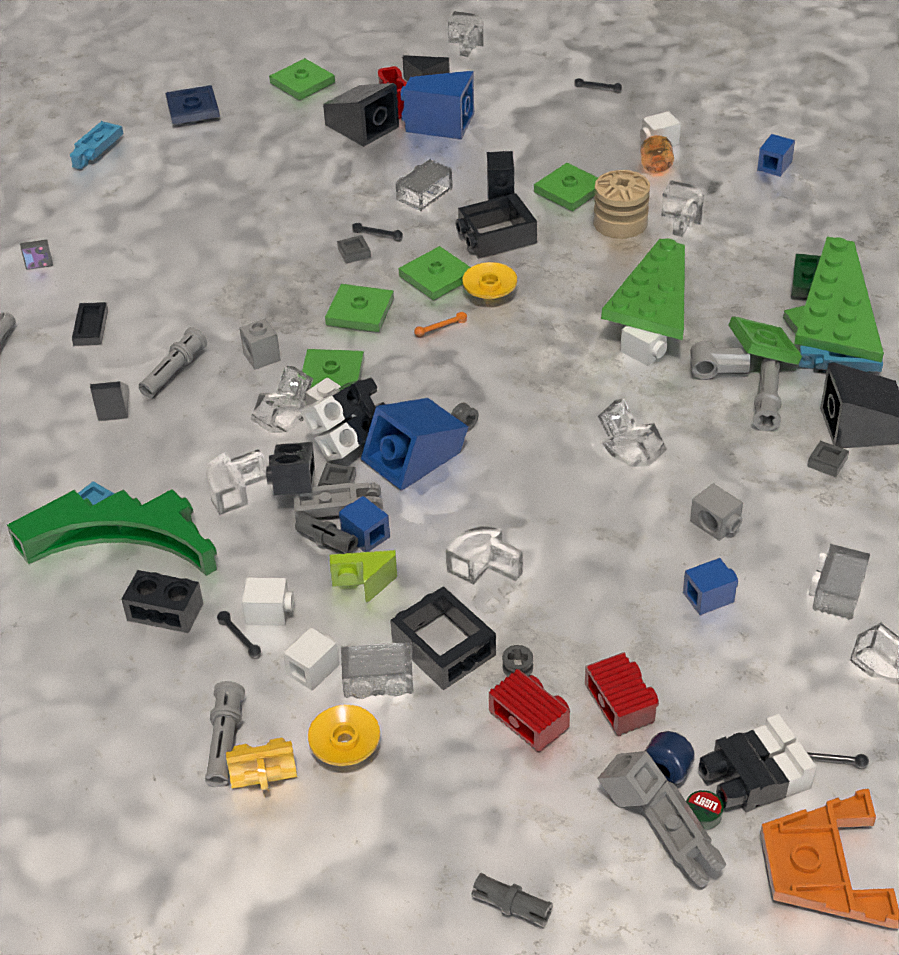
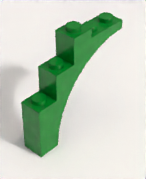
M74 489L7 524L14 548L28 564L51 554L79 546L99 543H131L151 546L173 553L190 562L205 576L217 570L214 557L217 555L214 544L210 539H204L199 534L196 525L192 522L191 515L194 511L190 502L185 497L181 498L173 489L143 505L136 497L132 499L124 489L94 505L88 498L83 499Z

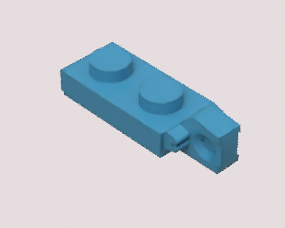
M103 121L98 123L74 144L75 149L70 154L72 167L82 169L88 165L89 160L97 158L124 134L122 126Z
M800 346L799 350L802 358L798 365L803 368L827 369L828 363L833 362L865 372H882L883 360L882 362L808 346Z

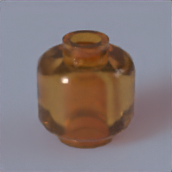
M654 135L644 140L641 144V162L647 171L661 173L673 165V147L667 137Z

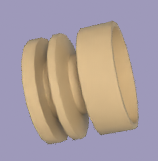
M614 170L600 175L595 181L593 225L596 230L605 236L617 239L632 238L643 233L648 225L650 183L648 179L642 174L631 170Z

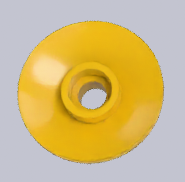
M486 262L469 268L464 273L462 282L464 289L471 295L484 299H494L506 296L516 288L517 275L512 268L504 264Z
M338 705L324 710L312 721L308 730V742L313 754L321 761L335 766H348L365 760L375 751L380 740V727L376 718L366 709L355 705Z

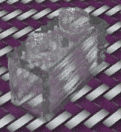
M431 159L422 165H417L411 173L405 177H400L395 183L397 201L422 212L426 206L429 207L436 199L438 200L439 197L452 190V169L443 166V164L440 165L439 162L436 163Z
M830 544L828 553L820 554L816 572L821 573L820 577L813 576L809 589V596L814 597L812 607L814 611L819 610L821 613L826 612L828 615L833 614L835 617L840 616L841 618L846 617L848 620L853 619L866 576L870 553Z
M411 642L341 646L344 697L349 698L352 696L356 699H364L371 695L376 697L377 695L384 696L385 694L397 697L405 693L412 694L414 692Z

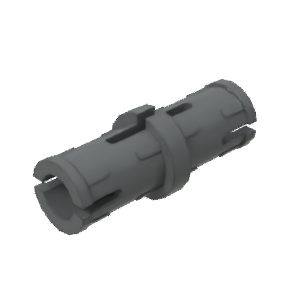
M302 513L296 520L295 529L297 532L316 539L317 544L324 547L329 545L345 554L353 553L356 550L358 538L337 529L336 524L330 521L322 522L307 513Z
M483 873L478 875L473 885V888L477 890L473 889L471 893L472 897L501 908L503 914L511 916L513 913L539 924L541 927H545L550 918L551 912L548 910L553 909L552 902H547L522 891L521 886L515 883L512 886L504 884Z

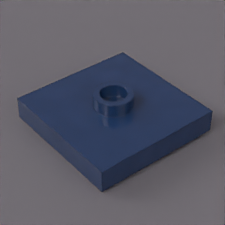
M212 85L165 93L172 125L220 117Z

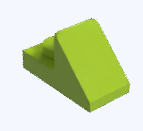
M395 550L329 555L332 586L364 584L366 603L371 601L397 578Z

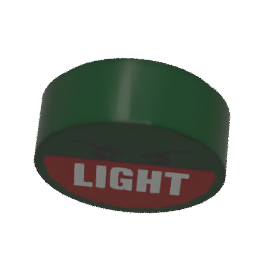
M707 790L695 791L688 796L686 802L704 829L714 828L721 822L723 802L719 796Z

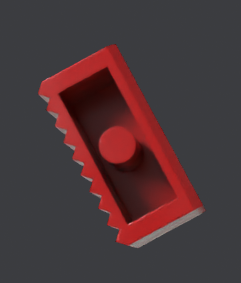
M625 652L585 666V685L618 736L634 731L636 728L640 729L642 726H646L648 723L652 724L655 721L656 707L659 706L658 696L651 686L646 688L639 666L635 661L630 662Z
M516 669L514 673H511L509 677H506L504 681H501L499 685H496L494 689L491 688L489 691L490 713L499 718L501 723L504 722L506 727H509L511 731H514L516 735H519L521 739H524L526 743L534 747L537 752L541 751L570 726V709L567 702L561 696H552L547 692L541 681L534 675L528 677L520 669Z

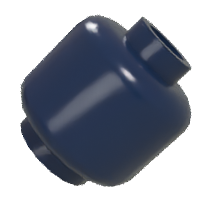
M659 732L651 739L645 749L667 779L666 782L669 781L675 784V786L685 779L695 760V752L691 743L677 732Z

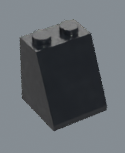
M394 83L358 85L324 103L325 125L363 147L399 128L397 85Z
M828 363L820 409L833 445L840 448L899 444V388L896 380L838 363Z

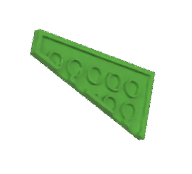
M827 236L796 332L794 344L882 362L884 352L855 242L839 237Z
M669 238L659 239L602 308L601 319L683 340L685 245Z

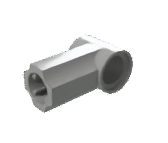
M700 341L691 347L692 372L698 379H711L717 373H749L750 354L744 348H716L709 341Z

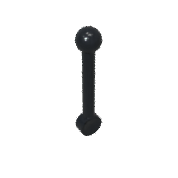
M581 78L574 81L576 87L613 89L615 92L622 90L620 83L613 85L588 82Z
M354 223L352 225L354 233L369 232L391 236L395 240H400L403 237V233L400 230L393 232L362 226L361 223Z
M228 611L218 613V623L226 625L248 648L249 656L253 658L258 657L261 654L260 646L253 645L231 621Z
M807 752L812 760L855 764L858 768H865L869 764V759L864 754H858L853 757Z

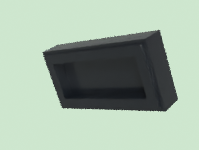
M107 302L79 303L72 335L73 346L102 345L108 314Z

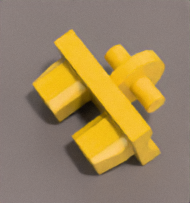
M283 737L270 739L266 745L251 747L248 744L236 745L232 751L226 752L232 789L260 784L261 790L269 789L268 782L297 777L292 742L285 741Z

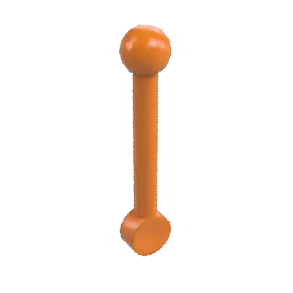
M459 312L456 314V317L426 327L418 326L415 328L414 334L417 337H422L426 332L456 322L465 323L467 321V314Z

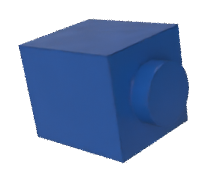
M771 134L759 150L757 170L781 177L792 163L795 140Z
M360 497L339 511L341 530L358 538L357 547L363 552H370L390 538L388 514L366 497Z
M721 558L685 570L683 594L699 615L735 602L738 578L734 570L728 568Z

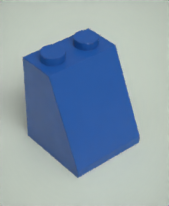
M474 71L410 77L406 86H403L401 89V101H404L402 121L405 122L406 132L462 140L475 114Z
M429 398L376 406L361 460L397 488L403 490L461 452L468 426Z

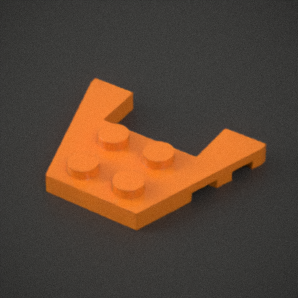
M869 789L855 791L854 796L844 800H840L839 797L829 800L824 807L809 812L804 809L762 824L760 834L773 900L888 928H899V907L894 888L852 889L838 827L874 826L876 815Z

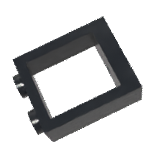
M517 193L458 208V219L455 221L457 232L459 235H463L467 247L474 251L478 259L537 243V220ZM506 221L512 223L511 226L481 234L477 230Z
M444 586L433 593L425 595L421 601L406 610L400 611L390 620L392 642L443 691L496 656V633ZM442 614H445L469 637L440 656L415 632Z

